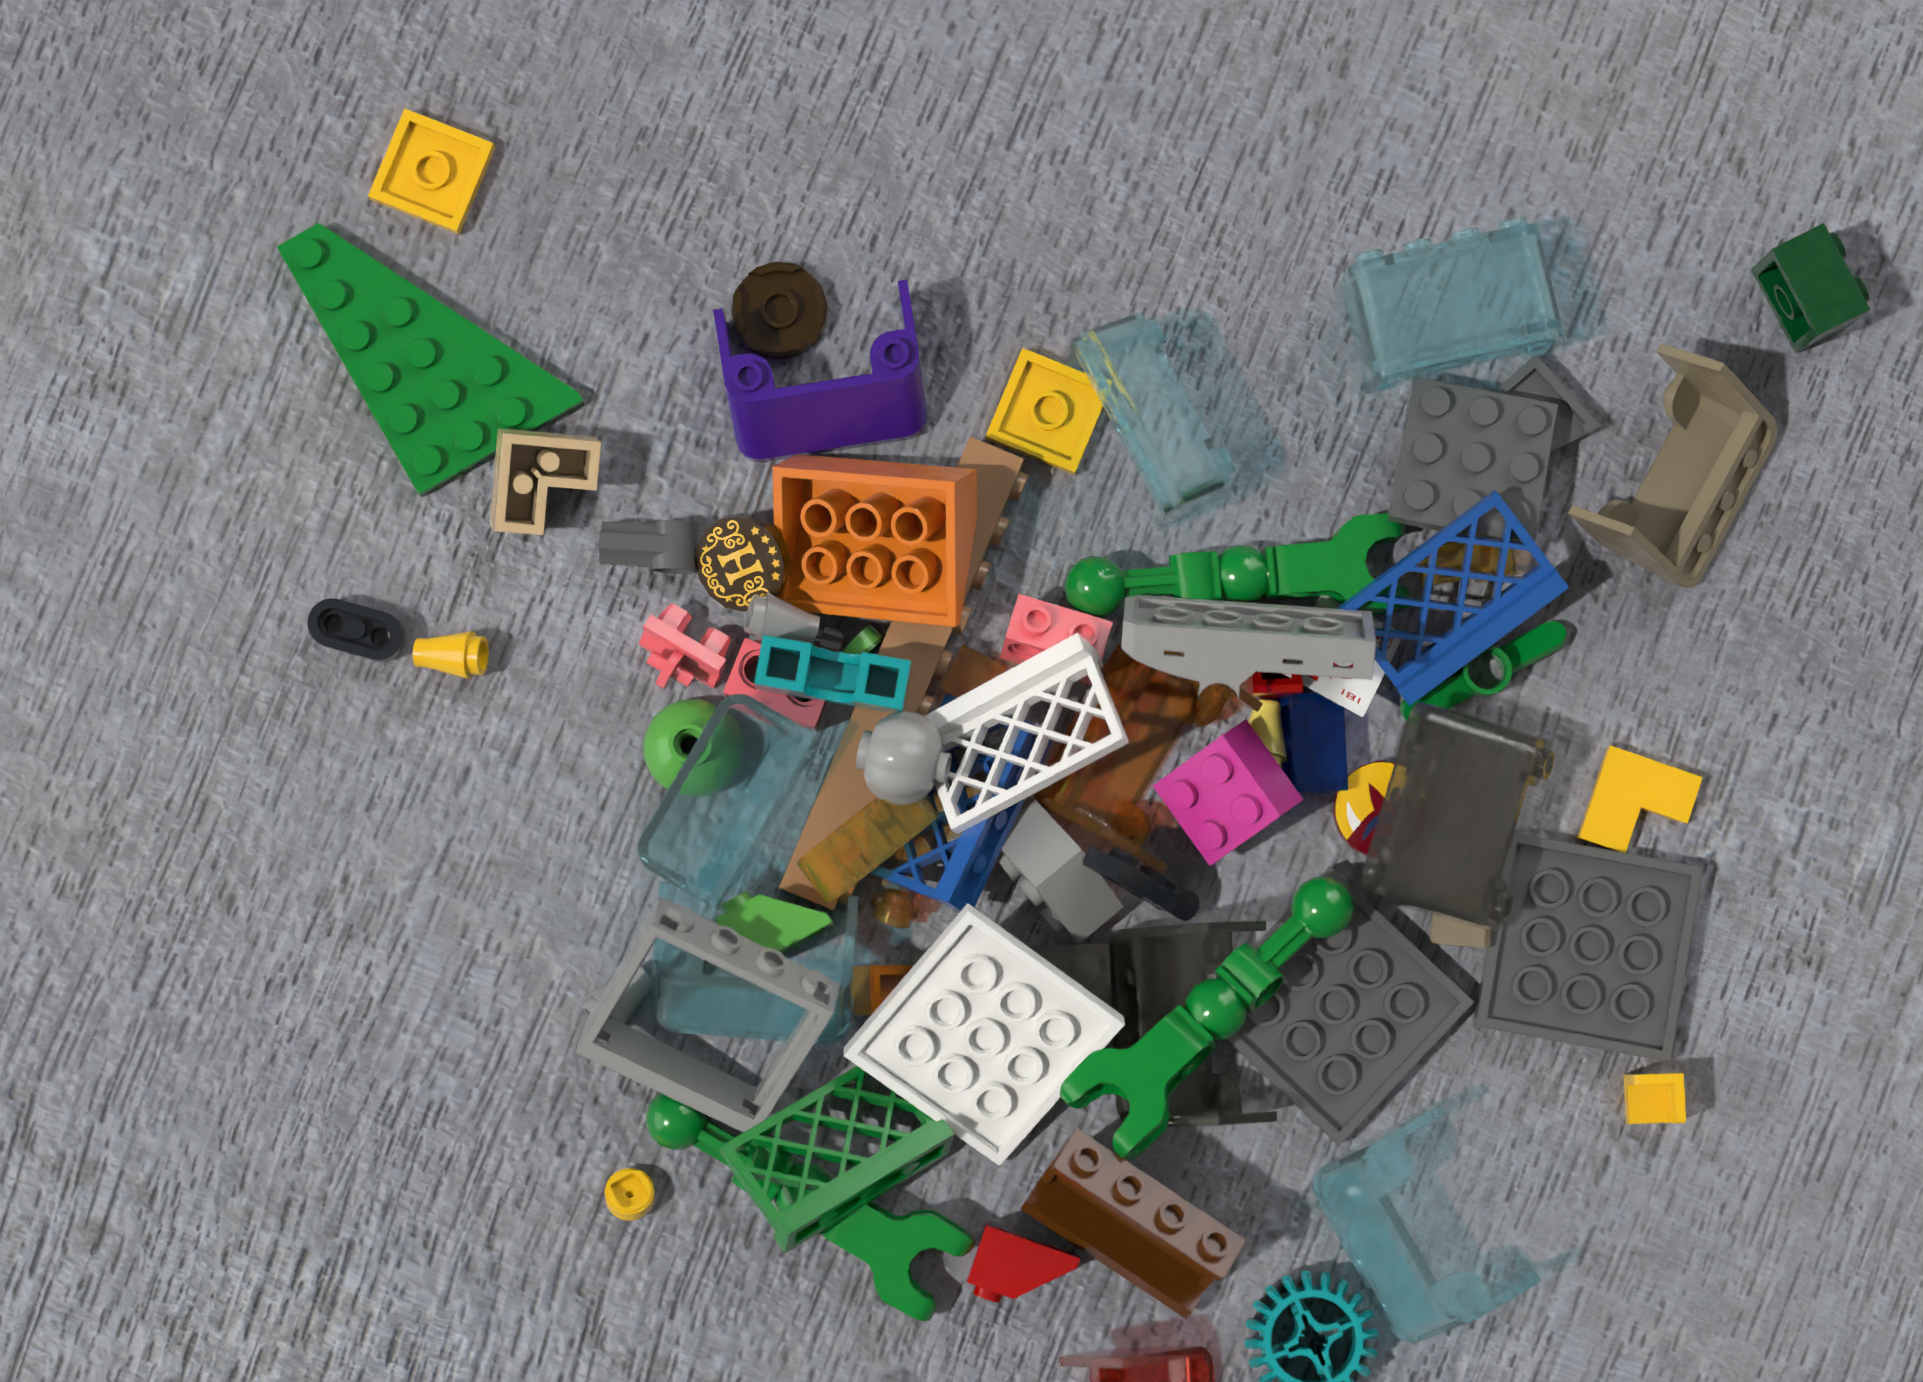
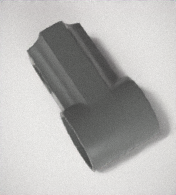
M679 520L654 521V524L602 521L599 537V563L601 565L651 567L652 571L668 574H694L698 524Z

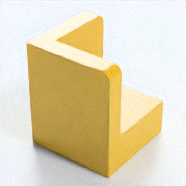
M1684 1073L1623 1074L1626 1124L1686 1123Z

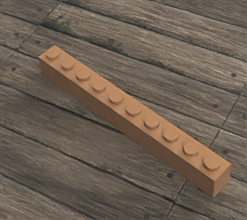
M971 436L957 468L977 469V523L960 625L950 627L891 621L877 654L911 661L912 668L904 711L915 712L923 716L930 713L935 698L927 695L934 677L940 680L944 679L954 653L946 650L954 632L962 636L970 618L972 608L965 606L971 589L974 588L981 591L989 573L991 564L984 561L990 544L1000 546L1009 525L1010 519L1003 517L1009 499L1019 501L1029 477L1028 474L1021 472L1024 458ZM855 707L779 888L834 912H836L839 903L848 906L859 880L851 876L858 857L867 861L878 833L870 830L877 812L886 815L891 805L878 799L866 785L864 778L865 770H860L856 767L857 751L863 732L865 730L873 732L879 720L892 713Z

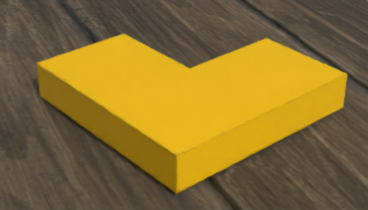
M1609 745L1606 748L1577 839L1612 851L1626 853L1640 809L1682 824H1687L1703 777Z

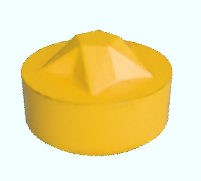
M625 1168L615 1172L608 1179L605 1186V1201L609 1211L615 1217L626 1221L637 1220L647 1215L655 1201L654 1185L651 1178L645 1172L635 1168Z

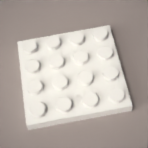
M967 904L844 1046V1057L936 1122L943 1118L956 1136L1000 1166L1058 1101L1061 1085L1068 1075L1090 1053L1104 1049L1125 1025L1124 1016L973 906Z

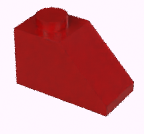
M986 1223L966 1282L975 1285L974 1295L1001 1304L1003 1296L1015 1299L1076 1269L1080 1257L1071 1252Z

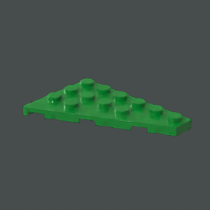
M320 223L276 246L420 497L425 496L495 456L498 428L537 432L585 404L579 392Z

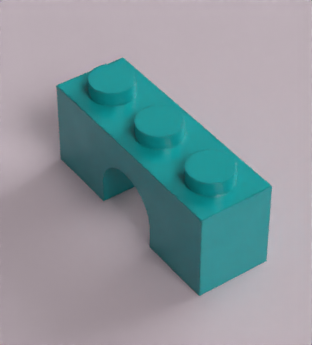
M763 635L754 685L757 690L889 713L903 712L912 665L910 660L861 652V654L836 652L815 647L812 643Z

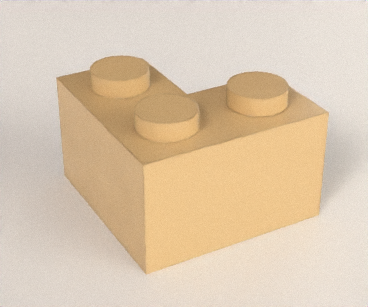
M498 428L489 524L492 529L498 532L543 535L548 487L597 491L601 441L592 436Z

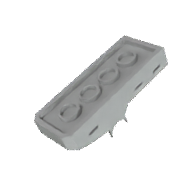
M1145 595L1125 598L1121 649L1140 663L1178 677L1200 682L1199 696L1207 686L1222 683L1230 686L1236 692L1239 703L1240 684L1256 671L1370 680L1373 678L1376 638L1372 611ZM1164 651L1184 652V655L1164 654ZM1283 659L1303 660L1302 663H1288L1282 661ZM1333 662L1353 664V667L1333 666Z

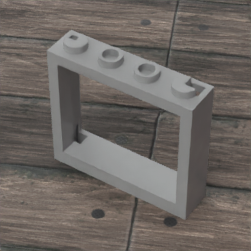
M659 897L586 1020L576 1053L744 1133L768 1117L832 1017L840 984L829 979L820 971L810 970L784 957L783 954L775 949L765 948L739 935L730 927L720 926L695 914L690 908L682 904H675ZM657 937L806 1009L757 1088L610 1018ZM598 1037V1038L603 1039V1040H605V1041H607V1042H606V1044H605V1043H603V1042H601V1041L596 1040L595 1038ZM742 1106L751 1110V1112L749 1113L743 1110Z

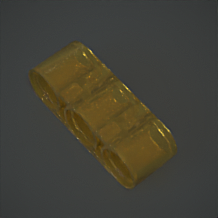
M876 797L805 853L796 864L824 901L829 903L845 893L930 825L939 814L926 797L914 804L906 805L895 804L885 798L878 799Z

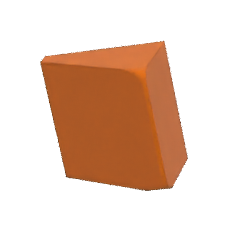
M913 965L855 966L853 968L854 1014L856 1016L872 1015L912 969Z

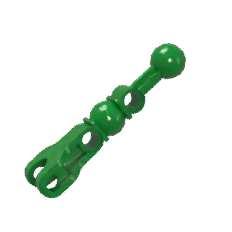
M1388 514L1357 515L1340 527L1330 541L1265 547L1261 552L1251 546L1235 545L1227 547L1219 554L1217 551L1180 553L1169 556V566L1121 570L1115 562L1106 557L1089 556L1080 559L1070 568L1065 580V592L1069 603L1076 611L1098 618L1111 614L1120 607L1126 597L1135 595H1172L1174 598L1217 601L1222 599L1224 601L1256 603L1263 597L1265 600L1328 596L1341 605L1374 580L1370 576L1365 564L1369 548L1380 543L1394 541L1404 533L1405 528L1404 524L1387 521ZM1397 585L1395 596L1411 598V593L1404 585ZM1389 586L1378 594L1388 595ZM1367 601L1357 610L1372 611V616L1385 615L1386 603ZM1394 604L1393 613L1402 612L1411 606Z
M1313 877L1302 883L1292 898L1290 907L1292 916L1257 950L1249 942L1243 943L1236 948L1222 965L1215 970L1217 978L1206 979L1195 985L1186 997L1184 1008L1178 1005L1131 1048L1123 1050L1106 1048L1090 1053L1064 1080L1060 1088V1098L1068 1106L1075 1109L1085 1108L1103 1095H1118L1129 1102V1114L1114 1133L1112 1140L1115 1154L1126 1161H1133L1166 1132L1170 1116L1168 1107L1170 1095L1216 1049L1214 1041L1225 1040L1236 1034L1245 1022L1247 1011L1253 1014L1258 1007L1266 1003L1281 987L1285 977L1278 970L1312 937L1331 938L1345 930L1352 920L1354 904L1352 895L1342 883L1331 877Z
M658 1093L653 1098L646 1112V1127L655 1142L661 1147L670 1150H685L694 1146L728 1166L719 1153L720 1146L736 1136L709 1121L708 1115L662 1093ZM750 1145L737 1154L746 1166L767 1170L771 1149ZM777 1150L772 1171L802 1177L804 1163L794 1164L797 1160L796 1157L787 1152ZM810 1163L808 1179L827 1183L832 1180L830 1174L822 1167ZM733 1174L731 1181L747 1192L736 1175ZM756 1179L763 1189L764 1181ZM770 1182L767 1196L771 1202L774 1199V1203L780 1212L797 1201L799 1188ZM805 1189L803 1197L813 1191ZM872 1201L818 1233L868 1264L873 1272L874 1286L881 1300L919 1321H930L936 1312V1301L931 1293L923 1289L913 1279L910 1270L911 1260L920 1251L930 1248L945 1251L955 1257H963L971 1252L976 1243L969 1231L934 1209H919L906 1215H896Z

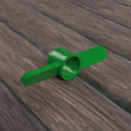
M1557 621L1545 622L1498 648L1490 646L1479 654L1493 657L1500 665L1502 675L1496 687L1482 689L1476 686L1469 677V663H1467L1411 706L1404 699L1400 706L1402 717L1410 724H1421L1471 696L1486 698L1495 695L1507 686L1512 674L1559 650L1566 644L1567 633L1564 625Z

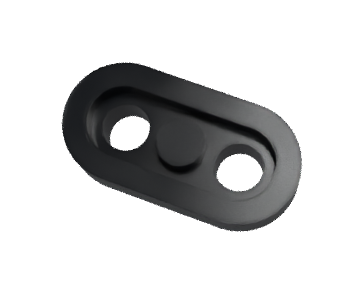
M329 598L318 602L308 616L307 625L310 635L316 642L330 649L377 662H386L397 657L405 646L406 632L402 623L393 615L340 599ZM334 616H340L343 620L342 629L337 633H330L327 629L328 621ZM381 629L388 630L390 634L389 642L384 646H376L374 643L375 633Z

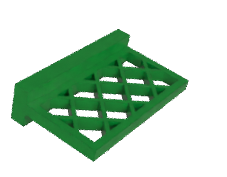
M855 1066L720 1146L719 1153L774 1229L775 1241L782 1251L787 1253L948 1155L954 1133L942 1118L936 1122L904 1098H895L896 1093L892 1090L890 1096L861 1091L863 1078L869 1074L860 1067ZM857 1082L856 1089L847 1088ZM832 1096L853 1100L850 1120L820 1115L823 1102ZM864 1102L888 1107L884 1128L855 1122L858 1103ZM816 1106L815 1114L807 1112ZM893 1109L913 1112L922 1126L911 1133L889 1129ZM792 1120L812 1124L809 1144L805 1145L780 1140L782 1126ZM818 1126L847 1132L843 1152L814 1147ZM775 1131L774 1138L766 1137V1135ZM852 1133L880 1138L879 1152L869 1158L848 1154ZM887 1140L895 1141L893 1144L886 1147ZM750 1145L771 1149L767 1170L746 1166L737 1153ZM777 1150L806 1156L802 1177L772 1171ZM811 1157L841 1163L838 1177L828 1183L808 1179ZM846 1164L854 1166L853 1168L845 1172ZM756 1179L764 1181L763 1189ZM770 1182L799 1188L797 1201L778 1212L767 1196ZM805 1189L813 1191L803 1197Z

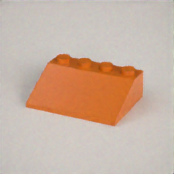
M800 454L772 467L774 527L786 542L791 559L790 574L787 575L785 588L777 598L810 613L950 627L960 625L977 523V469Z

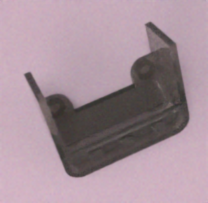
M1266 921L1206 922L1118 930L1112 936L1108 947L1110 1003L1114 1010L1124 1016L1125 1025L1113 1037V1048L1120 1050L1131 1048L1178 1005L1184 1008L1186 997L1192 988L1206 980L1207 975L1216 974L1215 970L1233 952L1232 933L1267 931ZM1211 1053L1174 1090L1168 1102L1170 1116L1167 1127L1222 1126L1277 1121V1111L1242 1112L1241 1092L1236 1080L1227 1073H1212ZM1115 1095L1117 1112L1120 1119L1124 1122L1129 1114V1102Z

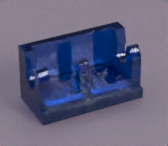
M1319 693L1290 694L1278 698L1277 701L1281 703V720L1287 761L1282 763V770L1299 794H1328L1348 791L1344 707Z

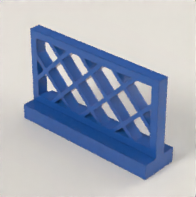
M1493 490L1336 609L1357 610L1367 601L1386 603L1383 628L1374 627L1375 636L1381 637L1380 647L1375 646L1374 659L1408 705L1411 706L1566 591L1569 586L1498 492ZM1495 506L1505 519L1502 540L1476 537L1478 518ZM1469 526L1467 535L1458 534ZM1511 529H1513L1522 542L1510 541ZM1448 541L1466 543L1462 569L1435 566L1438 548ZM1474 544L1500 547L1496 573L1470 570ZM1508 548L1529 551L1538 562V565L1523 576L1504 574ZM1429 556L1428 565L1418 564ZM1407 571L1426 573L1422 599L1395 596L1398 578ZM1434 574L1460 577L1456 603L1430 600ZM1468 578L1495 581L1492 599L1483 606L1464 604ZM1503 582L1512 583L1510 586L1501 591ZM1389 586L1388 595L1378 594ZM1394 604L1421 607L1417 632L1390 629ZM1428 608L1455 611L1452 629L1444 635L1426 634L1425 627ZM1463 612L1472 613L1462 620ZM1388 639L1414 640L1413 658L1396 670L1386 658ZM1423 642L1432 643L1422 650Z
M945 694L940 707L957 698ZM1026 720L1024 721V723H1027V724H1031V725L1036 726V725H1035L1034 723H1032V722H1029V721H1026ZM998 723L989 728L986 735L1001 727L1008 729L1009 726ZM1020 730L1010 755L1028 760L1038 735ZM984 739V740H983V743H982V746L987 747L986 742H985V739ZM1052 739L1049 740L1039 763L1041 765L1053 741ZM959 746L946 751V753L952 754L950 772L957 773L959 768L954 750L960 748ZM979 753L980 759L974 762L968 777L984 770L987 778L995 758ZM1007 762L997 787L1008 790L1017 785L1024 767ZM948 779L949 784L951 786L953 781ZM965 785L959 797L960 803L957 804L960 814L974 808L980 796L979 793L968 798ZM933 786L927 796L923 798L929 818L911 827L908 826L906 814L912 804L892 806L863 870L873 876L947 905L959 913L967 904L975 907L1025 799L962 832L961 837L948 843L942 826L948 820L945 811L938 812L933 794L937 793L936 786ZM933 829L938 848L918 857L912 838ZM903 843L909 862L892 870L882 867L889 850ZM942 859L945 871L935 889L926 885L921 868ZM912 873L914 880L906 876Z

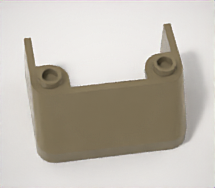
M1661 343L1656 352L1677 373L1673 381L1667 385L1663 394L1665 413L1674 423L1673 428L1631 504L1615 499L1602 507L1598 513L1572 505L1568 514L1600 545L1670 583L1684 588H1691L1701 580L1769 456L1777 437V423L1775 418L1725 363Z

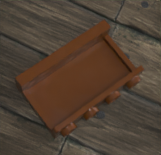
M1076 1128L1043 1171L1020 1208L1185 1319L1193 1312L1206 1288L1214 1280L1221 1281L1227 1275L1246 1242L1244 1238L1125 1159H1122L1119 1155L1078 1128Z

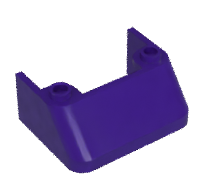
M907 280L898 281L904 329L885 332L873 342L870 349L871 374L775 388L772 369L762 357L755 354L733 356L728 322L723 308L713 310L735 441L739 451L745 458L753 462L788 459L797 454L813 455L908 440L916 437L923 431L927 422V406Z

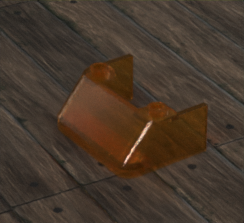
M1121 642L1106 663L1102 674L1129 743L1034 793V797L1041 806L1110 848L1116 847L1139 860V863L1163 874L1167 865L1141 848L1149 834L1150 817L1146 811L1136 806L1184 723L1193 727H1204L1220 716L1227 700L1238 703V696L1230 686L1222 683L1207 686L1199 696L1200 682L1178 677L1134 660L1121 649ZM1164 651V654L1182 655L1175 651ZM1240 687L1238 704L1258 712L1263 703ZM1098 702L1096 708L1102 710ZM1077 712L1064 735L1071 737L1081 712ZM1092 716L1082 741L1094 744L1111 735L1106 720ZM1061 742L1058 744L1046 766L1051 767L1061 761L1067 744Z

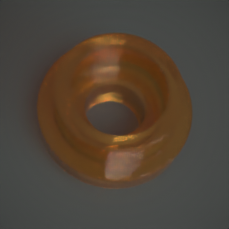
M892 888L885 889L884 894H874L871 904L875 907L872 917L879 922L897 928H909L912 919L918 918L920 908L912 903L914 898L912 895Z

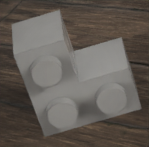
M1036 799L1019 812L1001 849L1002 853L997 858V862L1013 881L1022 876L1023 880L1018 883L1019 887L1036 907L1042 902L1045 904L1046 907L1039 913L1057 935L1066 930L1080 944L1124 906L1101 875L1082 865V860L1086 854Z

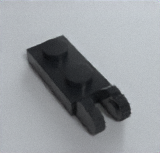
M1090 846L1082 860V865L1151 906L1165 911L1182 921H1191L1193 917L1195 918L1196 913H1198L1200 901L1196 894L1182 886L1176 887L1175 884L1167 880L1166 876L1148 866L1141 864L1137 870L1136 866L1139 860L1116 847H1112L1110 853L1107 854Z

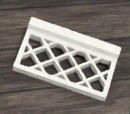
M1076 633L925 715L939 731L944 752L956 746L966 749L957 773H949L948 779L953 781L951 787L948 779L946 783L937 781L935 785L950 828L956 834L969 829L1129 743L1100 668L1104 665L1098 650L1080 634ZM1088 675L1092 687L1085 704L1067 700L1073 683ZM1041 700L1051 703L1041 728L1024 723L1031 705ZM1098 702L1102 710L1096 708ZM1063 707L1081 712L1071 737L1053 732ZM1092 716L1106 720L1111 735L1094 744L1082 741ZM998 723L1009 726L999 751L982 746L988 729ZM1020 730L1038 735L1028 760L1010 755ZM1050 739L1067 744L1060 762L1051 767L1039 764ZM978 753L995 758L985 783L968 778ZM1007 762L1024 767L1017 785L1008 790L997 787ZM964 785L982 790L975 807L960 814L957 802Z

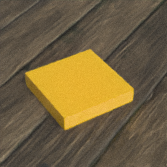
M404 108L368 197L373 202L460 235L496 147L490 141Z
M1022 348L985 439L1075 476L1112 384Z

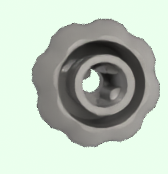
M910 711L895 712L879 720L873 732L865 730L859 743L856 758L857 769L865 770L864 778L870 791L884 803L897 806H906L922 800L931 791L933 786L936 785L937 781L946 783L952 763V754L944 752L940 733L935 725L925 716Z

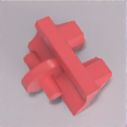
M671 603L657 618L653 615L649 616L642 629L644 632L639 641L640 646L652 652L646 663L661 671L656 685L665 690L674 679L689 687L695 678L714 689L722 676L726 662L725 656L731 638L716 628H708L699 643L686 636L684 633L690 626L692 617L687 611L674 603Z

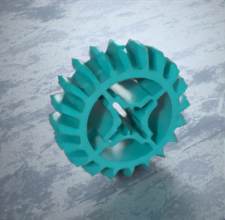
M1302 1270L1300 1273L1301 1286L1295 1287L1292 1278L1285 1274L1281 1277L1282 1284L1286 1289L1284 1293L1279 1294L1270 1284L1264 1288L1266 1294L1273 1299V1302L1268 1307L1259 1300L1253 1301L1252 1307L1264 1315L1261 1321L1254 1318L1246 1319L1245 1326L1259 1331V1337L1244 1339V1346L1249 1349L1260 1348L1261 1353L1248 1359V1363L1252 1368L1265 1364L1268 1366L1258 1378L1260 1382H1271L1276 1377L1279 1379L1278 1382H1355L1349 1377L1354 1370L1365 1377H1368L1371 1373V1370L1366 1365L1360 1363L1359 1360L1361 1355L1368 1358L1377 1357L1378 1351L1370 1346H1365L1364 1339L1379 1337V1331L1372 1327H1362V1323L1371 1320L1375 1315L1370 1308L1358 1312L1355 1311V1308L1364 1299L1361 1292L1352 1293L1347 1299L1343 1297L1349 1286V1282L1341 1278L1333 1290L1329 1289L1331 1277L1328 1272L1322 1271L1317 1285H1312L1310 1271ZM1319 1297L1330 1300L1337 1304L1345 1315L1335 1320L1333 1318L1325 1321L1315 1320L1307 1309L1303 1298ZM1289 1305L1294 1320L1293 1330L1290 1335L1281 1339L1280 1343L1271 1346V1334L1274 1323L1279 1314ZM1302 1315L1305 1322L1316 1332L1325 1331L1323 1333V1340H1318L1321 1342L1320 1347L1317 1348L1321 1357L1320 1361L1317 1354L1306 1344L1297 1345L1299 1344V1336L1305 1337L1301 1333L1306 1328L1301 1318ZM1350 1330L1351 1342L1348 1353L1343 1362L1333 1371L1329 1358V1348L1333 1341L1342 1337L1344 1332ZM1307 1356L1312 1361L1319 1377L1309 1379L1294 1376L1283 1370L1277 1361L1285 1357Z

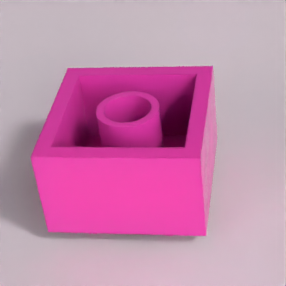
M1247 720L1242 721L1222 734L1153 785V788L1209 866L1304 800Z

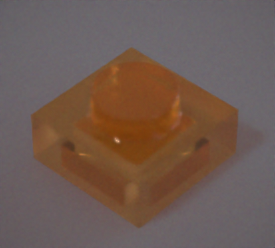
M963 644L940 689L958 698L1005 672L1006 666Z

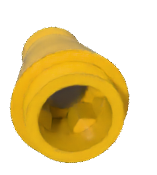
M474 631L432 638H417L414 642L413 662L415 667H426L471 680L474 675H484L488 666V641L485 636H476Z

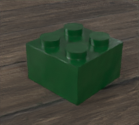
M1825 223L1774 247L1751 268L1795 354L1848 328L1870 310L1867 304L1869 293L1865 284L1859 276H1852L1844 261L1846 251L1841 239L1836 233H1829Z

